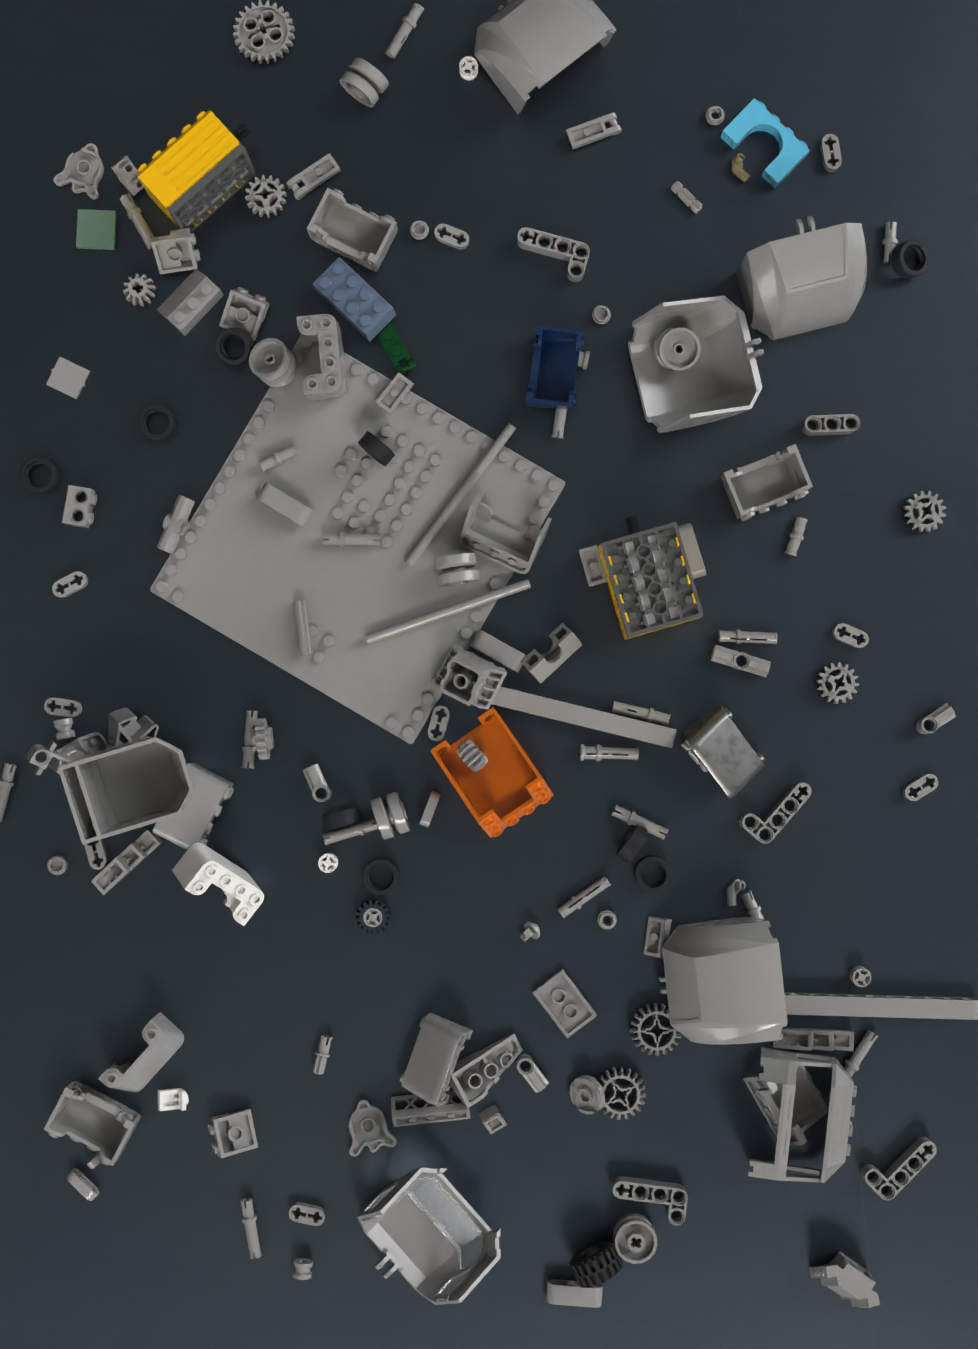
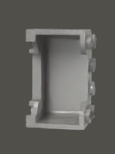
M327 188L307 227L309 237L316 243L377 272L398 232L397 222H395L392 216L387 214L379 217L371 211L367 213L362 210L361 206L352 203V205L347 203L343 197L344 193L340 190Z
M330 314L296 317L300 333L305 336H311L314 343H319L321 374H311L304 379V396L310 401L343 397L347 392V380L340 325Z
M796 444L741 468H736L735 471L733 469L726 471L720 476L737 519L741 518V521L752 518L755 512H759V514L765 513L770 510V506L775 504L777 507L785 505L790 498L794 497L797 500L809 494L808 490L813 487Z
M195 763L187 764L194 791L182 814L156 822L152 831L154 834L186 850L195 843L207 845L208 840H206L207 835L205 834L209 835L214 826L212 824L214 817H218L223 807L220 805L222 801L227 800V798L230 799L234 792V788H232L234 783Z
M72 1081L65 1087L44 1130L53 1138L62 1137L65 1134L69 1135V1138L74 1142H82L87 1145L88 1149L95 1152L99 1151L98 1157L102 1164L113 1166L124 1151L141 1115L81 1082Z

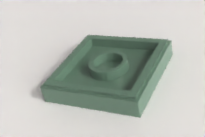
M78 209L76 248L115 250L117 212L112 210Z

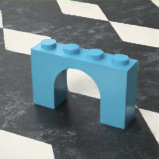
M754 98L722 131L720 137L734 150L753 132L765 131L772 134L778 141L779 155L764 170L762 177L775 189L800 164L810 150L804 141L798 140L794 136V132L789 127L781 124L780 119L767 110L763 102L757 101Z

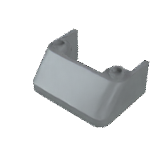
M481 487L470 505L459 538L461 546L517 573H528L544 541L552 518L548 517L542 530L537 527H530L526 534H523L491 519L492 509L487 504L481 502L485 490L484 487Z

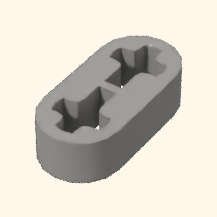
M827 134L820 142L822 162L826 171L835 172L842 163L839 140L834 134ZM827 140H829L830 143H834L831 147V151L829 149V145H825ZM831 155L833 161H836V164L834 166H832L831 163H828L831 159Z
M443 223L436 226L434 234L438 242L459 250L465 249L469 245V235L465 231ZM443 229H445L446 234L451 236L444 235L442 238L440 237L439 231L442 232ZM463 236L465 242H461V244H458V240L453 238Z
M73 572L56 581L52 586V591L57 597H68L85 588L88 584V577L83 572ZM77 575L83 577L81 585L78 583L72 585V582L77 580ZM60 584L62 586L69 585V587L64 589V594L57 591L60 589Z
M845 623L837 624L832 630L833 637L836 640L855 648L865 647L869 642L867 633ZM844 627V632L849 633V636L842 635L840 637L837 629ZM861 634V639H863L864 642L857 644V640L852 638V636L857 637Z
M49 698L44 703V709L51 715L77 717L82 712V705L75 700ZM55 701L56 705H61V709H54L53 712L49 705ZM74 703V707L77 708V711H74L73 714H71V711L65 710V707L72 706Z
M440 705L433 710L428 728V736L433 741H439L445 735L450 717L449 709L445 706ZM442 708L444 713H447V716L442 717L440 723L437 722L438 715H436V711H440ZM439 724V731L442 734L434 738L431 730H435L436 725Z
M923 774L904 787L903 795L909 801H917L937 788L938 779L933 774ZM926 778L933 780L931 782V787L928 785L922 787V785L927 782ZM910 788H919V790L915 792V797L908 795V793H910Z
M432 790L420 825L429 827L441 793Z
M103 839L98 840V843L95 845L96 851L94 845L84 844L90 866L96 870L106 867L108 856ZM96 852L99 858H103V862L100 863L101 866L98 863H94V860L97 859Z
M73 1168L66 1175L70 1184L87 1200L93 1201L99 1195L98 1188L79 1169Z
M296 1202L290 1207L289 1217L294 1222L319 1226L324 1222L326 1212L320 1206ZM296 1208H300V1212L303 1213H300L299 1216H295L296 1213L293 1211H295ZM315 1212H319V1216H321L318 1220H314V1216H312Z

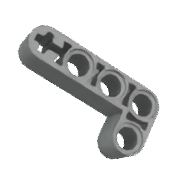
M528 227L519 230L517 244L520 248L568 261V279L572 282L582 280L590 253L589 246L586 243ZM525 236H528L527 241H523ZM541 240L548 241L549 245L546 247H542L539 244V242ZM559 245H564L567 247V250L565 252H561L558 250L557 247ZM583 250L586 255L579 257L576 251ZM578 268L581 273L574 275L571 273V270Z
M796 782L763 820L752 813H744L739 819L740 826L757 841L764 844L770 843L812 793L810 785L804 782ZM799 787H802V788L804 787V789H803V791L805 792L804 795H803V794H799V792H800V791L798 790ZM791 795L797 796L796 798L799 799V801L791 797ZM791 800L793 808L787 811L785 809V802ZM774 815H779L781 818L778 825L772 823ZM751 816L754 823L751 827H747L745 819ZM766 829L768 837L762 840L759 836L760 831Z
M919 1137L883 1174L874 1165L867 1164L861 1169V1177L882 1199L891 1200L936 1155V1145L927 1137ZM911 1158H916V1162L913 1165L908 1164ZM901 1171L903 1173L901 1178L895 1179L896 1173ZM870 1172H875L874 1178H867ZM888 1185L889 1190L885 1193H882V1187Z
M617 1176L612 1180L611 1188L615 1197L625 1200L667 1205L666 1214L672 1225L678 1226L685 1221L688 1195L681 1184ZM620 1184H623L624 1187L619 1191L617 1188L620 1187ZM637 1187H644L645 1189L642 1193L638 1194L635 1192ZM657 1189L664 1190L660 1196L654 1195V1192ZM681 1191L683 1195L680 1198H674V1193ZM673 1211L681 1212L676 1218L671 1216Z

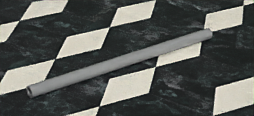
M507 424L405 561L412 567L516 430L513 425Z
M526 579L367 634L365 638L367 643L370 644L529 589L531 585L529 580Z

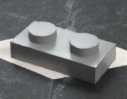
M398 372L375 403L392 415L414 386V383Z
M597 545L578 550L588 587L606 583L607 578Z

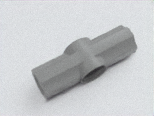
M178 495L172 512L167 514L163 521L164 531L157 548L171 554L174 553L180 536L184 535L188 529V517L195 501Z
M718 645L714 646L710 660L765 678L771 664L770 661ZM738 656H742L745 659V664L742 667L736 663Z

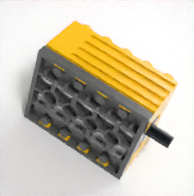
M211 110L199 113L196 117L197 121L192 126L190 124L186 125L181 131L183 133L181 136L171 138L167 143L168 147L163 152L161 150L157 151L152 156L153 160L148 165L146 163L142 164L138 168V174L136 175L150 198L178 229L189 228L190 233L256 175L246 148L239 143L250 131L242 123L231 133Z
M630 516L625 518L630 535L600 543L598 551L624 640L693 621L704 616L677 522L641 531L637 516Z

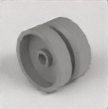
M356 57L349 66L350 71H346L340 78V84L357 101L368 107H373L379 100L378 93H384L389 86V82L372 64Z
M671 327L663 330L657 336L653 352L655 359L661 366L671 370L683 371L689 369L697 362L700 356L701 345L694 332L687 328Z
M267 338L257 343L250 352L249 367L265 384L270 387L279 388L290 383L297 374L298 359L282 341L277 338Z
M461 553L434 559L436 570L448 571L437 576L438 587L461 586L479 581L477 569H466L477 564L476 553Z
M397 791L387 794L386 801L388 807H386L381 797L371 800L372 810L384 840L394 837L393 824L400 834L410 831L407 820L408 816Z
M630 1213L622 1216L615 1223L613 1241L618 1255L623 1260L632 1264H641L648 1261L655 1254L657 1236L649 1219L638 1213Z

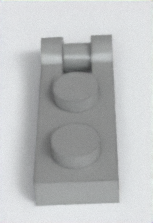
M613 112L566 129L572 150L621 133L622 129L617 124L616 113ZM609 123L610 128L606 129L605 124Z
M329 153L288 180L286 185L289 189L293 190L296 200H300L307 193L341 170ZM302 181L304 186L300 188L298 183Z

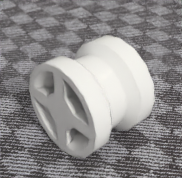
M471 56L464 57L459 63V73L463 79L470 81L478 75L477 60Z
M333 853L323 854L318 861L320 870L325 873L333 872L339 864L337 856Z

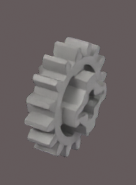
M262 175L261 180L255 177V183L249 182L251 189L247 188L245 190L249 194L245 196L246 201H248V207L253 208L252 212L254 214L259 212L260 217L266 214L270 218V213L277 216L276 210L283 211L281 204L287 203L284 197H287L286 191H283L285 189L284 185H279L280 181L278 178L273 181L272 175L268 179Z
M920 491L918 495L913 494L911 495L912 499L906 501L909 506L903 507L907 511L903 517L909 518L906 524L912 523V530L918 527V532L921 533L925 528L927 533L931 531V528L933 530L937 529V524H943L940 518L946 517V514L942 513L946 506H941L944 500H937L938 494L931 496V491L926 492V494ZM925 499L927 502L921 503L918 500ZM926 508L927 514L923 516L924 511L922 509ZM924 520L932 522L930 524H922Z
M837 662L835 667L833 663H830V668L825 666L823 667L824 673H818L821 680H816V683L820 684L817 690L823 691L820 696H827V702L833 699L834 704H838L840 699L842 703H846L845 698L850 700L852 699L851 693H857L854 686H859V683L855 682L858 676L852 675L855 670H848V664L842 667L841 662ZM839 670L835 676L829 675L830 672ZM846 676H848L850 684L847 683ZM840 679L839 683L841 684V686L835 687L836 683L834 682V680ZM825 682L828 683L829 690H827ZM841 690L846 692L841 696H836Z
M259 718L255 721V729L251 731L253 750L258 752L259 760L270 759V751L274 747L273 729L268 727L266 718Z

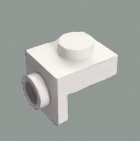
M182 1088L158 1090L159 1111L186 1110L189 1098L185 1090Z

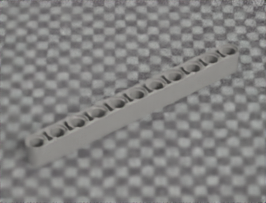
M501 686L492 702V705L668 748H673L677 731L676 729Z
M784 992L787 1015L978 1020L977 998Z

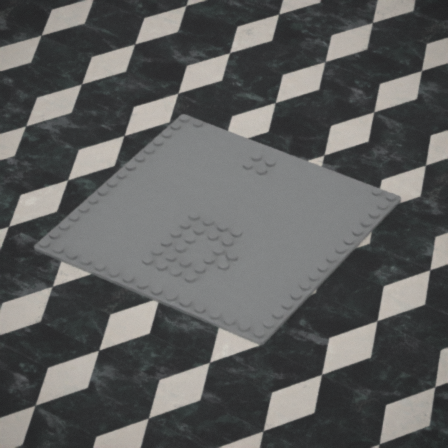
M301 334L292 349V352L298 359L297 374L286 386L279 388L270 387L190 520L186 533L180 537L174 553L168 557L152 584L150 591L405 742L412 744L443 694L440 692L441 688L437 687L433 681L451 646H461L465 651H468L470 644L478 630L483 626L497 600L370 644L367 643L365 635L506 587L514 571L476 554L477 564L466 569H477L479 581L461 586L438 587L437 576L448 571L436 570L434 559L454 554L474 553L462 547L459 538L470 505L481 487L485 488L481 502L487 504L492 509L491 519L526 534L530 527L540 529L563 490L565 481L503 446L412 567L405 560L495 440L411 391L408 392L392 415H390L375 402L392 380L345 352L346 394L341 398L310 401L304 396L303 381L308 375L321 374L319 343H314L311 336ZM367 431L380 439L395 454L386 466L377 462L358 444V441ZM291 444L293 445L297 456L282 462L283 464L280 466L276 465L265 472L262 471L258 461L272 455L274 451L278 452ZM265 483L272 485L313 510L304 527L256 499ZM323 533H381V538L375 539L381 540V546L345 545L340 547V545H323ZM303 599L306 606L312 651L309 656L300 655L294 601Z

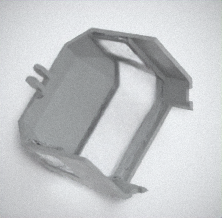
M418 1168L384 1188L357 1217L364 1233L385 1255L377 1262L375 1268L377 1270L381 1269L388 1260L393 1264L384 1272L383 1277L385 1279L389 1278L397 1269L419 1294L433 1304L462 1303L501 1258V1249H499L500 1228L492 1230L442 1173L447 1168Z

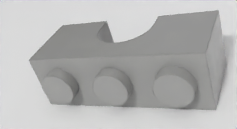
M561 623L548 635L552 639V646L549 651L540 654L533 649L521 661L523 666L540 684L583 645L564 623Z

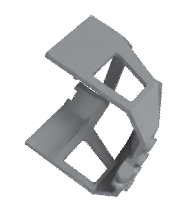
M761 1047L760 1066L764 1067L763 1074L759 1073V1080L783 1084L775 1161L770 1162L749 1158L748 1176L777 1181L825 1183L845 1163L846 1156H850L851 1144L847 1143L848 1136L852 1137L853 1125L850 1117H854L855 1105H852V1097L856 1098L857 1086L854 1085L853 1079L835 1057ZM797 1057L807 1058V1059H814V1060H803V1059H798ZM797 1065L832 1068L822 1169L787 1164ZM786 1170L818 1174L819 1176L787 1174Z

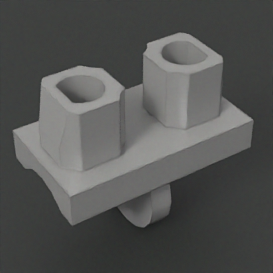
M127 155L123 156L119 162L111 167L118 180L123 183L131 196L136 195L144 188L136 176L138 174L136 167Z

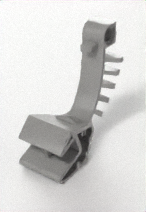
M126 707L109 713L107 748L146 736L156 737L159 727L146 715L136 722L137 716ZM52 740L48 747L39 744L32 746L26 755V759L30 763L37 765L34 771L35 775H41L48 764L53 771L59 774L57 767L78 758L54 751L57 745ZM44 752L42 758L35 759L37 753Z

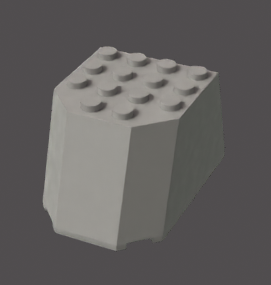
M146 736L90 753L57 767L82 845L182 814L194 791L183 751L158 737Z

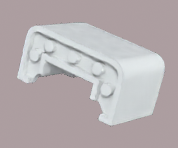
M202 843L191 845L172 869L183 888L193 895L203 894L212 883L221 888L226 895L223 903L231 909L233 918L243 926H245L264 900L263 892L247 871Z

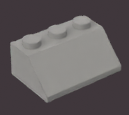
M195 269L163 302L157 311L186 336L224 294L207 276Z

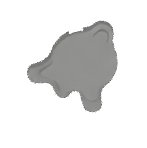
M89 143L84 148H81L80 151L74 154L72 152L65 162L63 171L53 178L54 183L59 187L72 183L71 189L74 193L86 192L91 199H98V184L102 179L104 166L97 146Z
M366 1099L360 1100L349 1120V1131L352 1136L349 1154L353 1157L358 1156L364 1146H368L373 1153L382 1145L390 1148L394 1147L397 1139L389 1132L387 1119L383 1111L371 1105Z

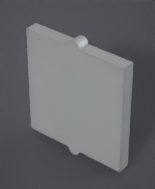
M59 357L54 369H51L52 373L46 385L77 399L82 388L85 387L90 371Z

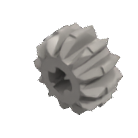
M135 273L134 279L128 276L130 282H124L123 284L126 287L123 290V293L127 295L126 300L128 302L132 301L134 306L139 303L141 307H144V301L150 304L151 300L149 297H155L152 291L156 290L155 285H152L153 280L151 278L147 279L146 274L140 277L138 273ZM139 287H142L143 290H141L140 293H137L136 290H138Z
M470 739L461 743L456 750L462 761L474 772L481 770L488 762V758L483 751Z

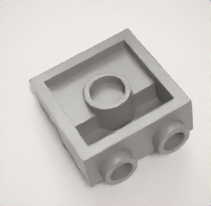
M189 228L171 230L170 235L151 238V245L160 274L198 269V261L201 260L199 249L195 250L194 248L196 237L195 233H190Z
M238 287L237 289L230 290L219 326L225 329L233 327L242 328L250 334L254 341L257 338L270 303L266 302V297L255 294L254 297L249 295V291L245 288Z
M248 1108L231 1114L225 1113L210 1118L211 1123H208V1131L210 1135L214 1136L215 1142L212 1143V1150L218 1157L225 1158L258 1148L251 1109Z

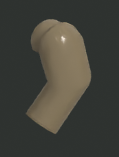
M737 153L731 160V171L745 183L751 175L743 169L744 155Z

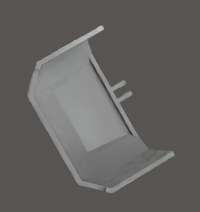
M507 0L506 6L500 5L497 13L477 27L474 56L515 112L519 114L530 98L529 93L536 86L540 89L598 42L604 48L617 30L592 0Z
M807 216L810 232L804 233L803 223L799 218L796 219L798 235L771 241L747 252L736 271L750 327L767 335L771 340H777L847 322L863 295L867 278V252L861 223L846 222L816 230L813 217Z
M723 295L664 302L633 321L634 333L632 340L628 342V349L645 420L652 422L657 427L659 433L718 421L752 409L763 388L755 357L763 355L764 350L758 349L754 351L753 346L760 344L761 338L751 340L745 312ZM677 327L687 328L695 333L699 339L701 350L697 362L692 367L679 371L667 369L658 363L653 352L654 342L663 330Z
M742 916L678 925L662 946L665 976L658 978L660 982H666V987L660 988V993L667 994L670 1025L691 1042L729 1045L782 1040L783 1034L781 1031L783 1027L787 1026L788 1021L780 948L777 938H773L768 929L771 927L768 920Z

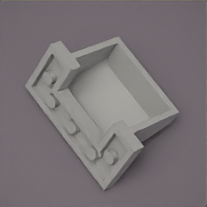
M797 1065L789 1145L805 1144L807 1139L803 1132L829 1111L821 1097V1092L812 1081V1076L804 1066ZM759 1073L747 1074L743 1077V1080L777 1138L783 1084L760 1081Z

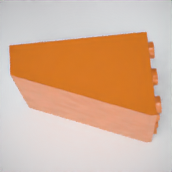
M494 707L478 717L482 723L452 745L444 740L430 750L478 824L490 838L502 834L506 827L515 825L519 822V818L531 814L535 807L547 803L551 796L554 795ZM467 739L472 740L488 758L485 766L477 772L472 771L462 761L456 751L460 744Z

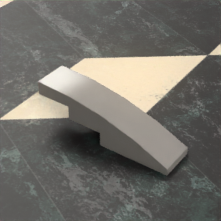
M151 827L91 881L103 895L109 892L163 842L158 835L152 832Z
M782 1028V1040L773 1041V1048L807 1051H854V1031Z

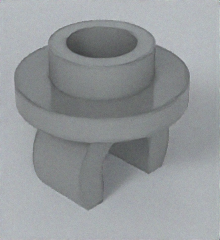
M526 922L524 924L525 931L520 935L524 942L530 937L534 939L540 937V928L536 923Z

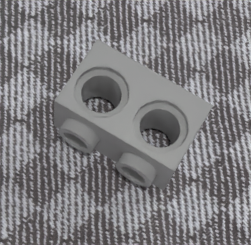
M69 485L62 523L89 529L90 524L94 520L92 510L93 505L95 506L97 503L96 491L91 488ZM85 493L86 500L79 502L80 494ZM78 512L83 513V518L80 521L75 519Z

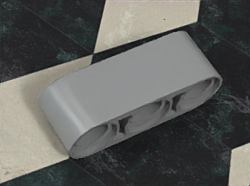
M855 414L812 415L803 421L801 429L804 434L809 436L851 434L859 428L860 419ZM846 420L853 422L854 427L852 429L846 426ZM808 421L814 422L815 430L808 428ZM827 421H832L834 423V429H829L827 427Z
M268 483L264 484L256 497L264 505L304 527L313 512L307 506Z
M691 523L678 526L693 579L706 576V569Z
M480 629L470 644L472 648L517 673L523 665L521 661L527 656Z
M550 1279L547 1281L546 1302L554 1305L598 1308L602 1305L603 1285L581 1288L577 1281Z

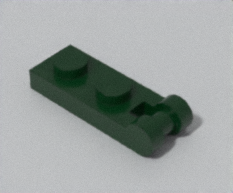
M392 322L388 323L377 334V337L396 371L405 376L406 372L416 370L417 366ZM406 359L407 364L401 366L399 362Z

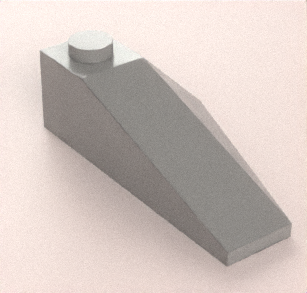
M512 1033L456 1062L449 1084L466 1108L482 1100L488 1094L487 1091L500 1079L499 1076L504 1070L509 1068L523 1051L515 1034Z

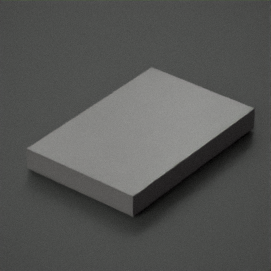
M563 968L532 991L566 1038H569L597 1016L595 1010Z

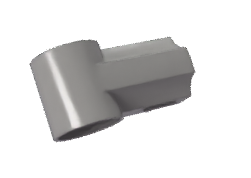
M945 703L925 717L920 718L916 722V729L921 734L934 733L939 727L955 718V712L948 703ZM925 721L930 723L929 730L924 728Z
M315 764L302 770L312 791L313 798L318 802H327L331 798L332 793L319 765ZM320 788H324L327 792L326 797L323 799L317 796Z
M521 1054L517 1057V1070L523 1075L533 1090L537 1093L546 1088L549 1081L533 1062L532 1057L528 1054ZM523 1061L530 1062L528 1068H521L520 1064Z

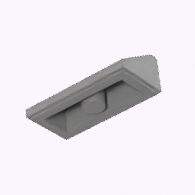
M648 917L643 954L663 958L662 946L670 936L671 919Z

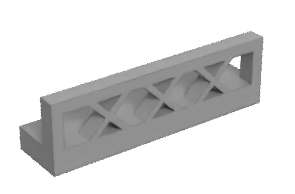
M453 1090L446 1091V1093L450 1094L447 1104L439 1107L425 1101L424 1107H416L414 1104L418 1100L423 1099L415 1094L391 1097L394 1127L471 1119L470 1108H466L463 1103L452 1101L457 1096ZM405 1102L407 1104L403 1110H396V1103Z

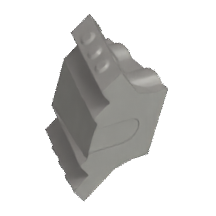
M452 645L433 682L437 687L441 688L440 692L468 706L474 705L488 710L507 675V671L502 667L495 666L493 662L480 658L473 652L465 651L461 646Z
M839 1251L836 1257L827 1265L809 1267L811 1278H820L822 1286H827L840 1295L841 1300H850L852 1307L871 1308L880 1305L878 1294L872 1290L876 1281L871 1277V1274Z

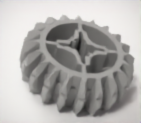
M653 1003V1009H651L649 1004H646L647 1010L645 1012L643 1008H639L641 1015L634 1014V1017L638 1020H631V1024L636 1026L630 1028V1032L635 1033L631 1038L632 1040H637L635 1042L636 1047L642 1045L640 1049L642 1052L648 1048V1055H651L653 1050H655L656 1056H659V1050H662L665 1055L667 1054L665 1048L668 1047L672 1051L673 1047L671 1044L678 1045L679 1043L675 1038H681L682 1035L677 1033L673 1026L660 1023L659 1015H663L670 1020L669 1008L664 1011L665 1005L663 1003L659 1009L657 1003ZM653 1015L651 1023L641 1027L644 1020ZM657 1023L661 1030L655 1035L652 1028ZM671 1032L669 1037L660 1043L661 1036ZM641 1033L652 1035L654 1044L645 1041Z
M620 1066L619 1072L616 1071L615 1067H612V1074L606 1070V1078L603 1075L599 1076L602 1083H599L604 1093L609 1083L613 1087L609 1097L604 1101L602 1112L605 1115L610 1111V1118H613L616 1114L617 1120H620L623 1114L624 1118L628 1119V1113L635 1116L633 1110H641L638 1104H645V1101L641 1098L646 1097V1093L641 1091L645 1090L646 1087L645 1085H640L643 1080L642 1078H637V1072L630 1075V1068L624 1073L623 1066ZM616 1079H626L631 1083L621 1085ZM615 1086H617L618 1090L623 1092L624 1099L622 1098V1096L620 1097L619 1094L617 1095V1090ZM633 1088H635V1097L633 1101L629 1103L627 1099L628 1094L632 1092L631 1090ZM621 1102L625 1107H614L610 1103Z

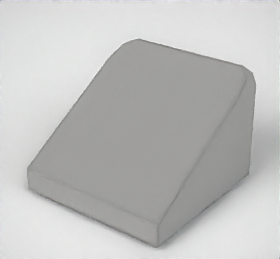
M495 1104L479 1113L482 1123L490 1134L507 1125Z

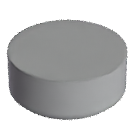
M53 856L49 859L47 868L51 874L60 875L67 870L68 862L63 856Z
M99 1151L86 1163L90 1169H94L101 1163L98 1157Z

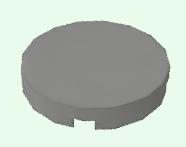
M581 1075L571 1083L570 1098L573 1105L576 1104L580 1112L587 1115L594 1114L602 1109L605 1094L601 1084L594 1077Z

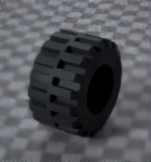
M610 1240L599 1241L586 1246L577 1252L569 1262L581 1288H590L603 1284L613 1278L623 1267L621 1258L613 1242Z

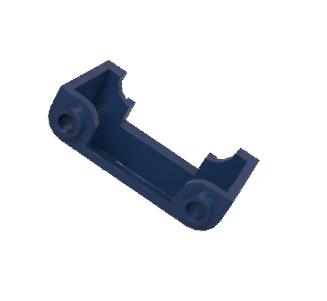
M536 325L530 379L525 398L526 407L572 409V405L576 406L577 394H574L580 348L584 349L585 337H582V330Z

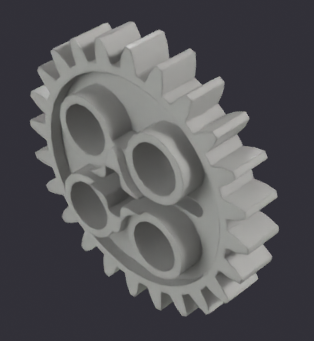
M259 0L258 6L251 2V9L244 6L246 12L239 11L241 18H235L238 25H233V29L236 31L233 33V36L236 39V46H239L240 53L244 52L245 58L251 55L252 62L258 58L259 64L262 63L263 59L269 64L271 58L274 62H277L276 56L283 59L282 52L289 53L287 46L293 47L291 40L295 39L292 33L295 32V28L292 26L293 20L289 18V13H284L283 6L277 9L276 2L270 6L269 0L266 1L265 5H262L261 0ZM267 18H273L272 22H265ZM250 25H256L254 29H247ZM275 35L281 36L278 40L272 39ZM257 42L263 43L260 47H255L254 45Z

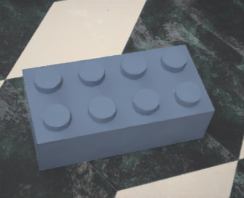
M340 257L313 283L317 293L369 342L396 316L394 308Z

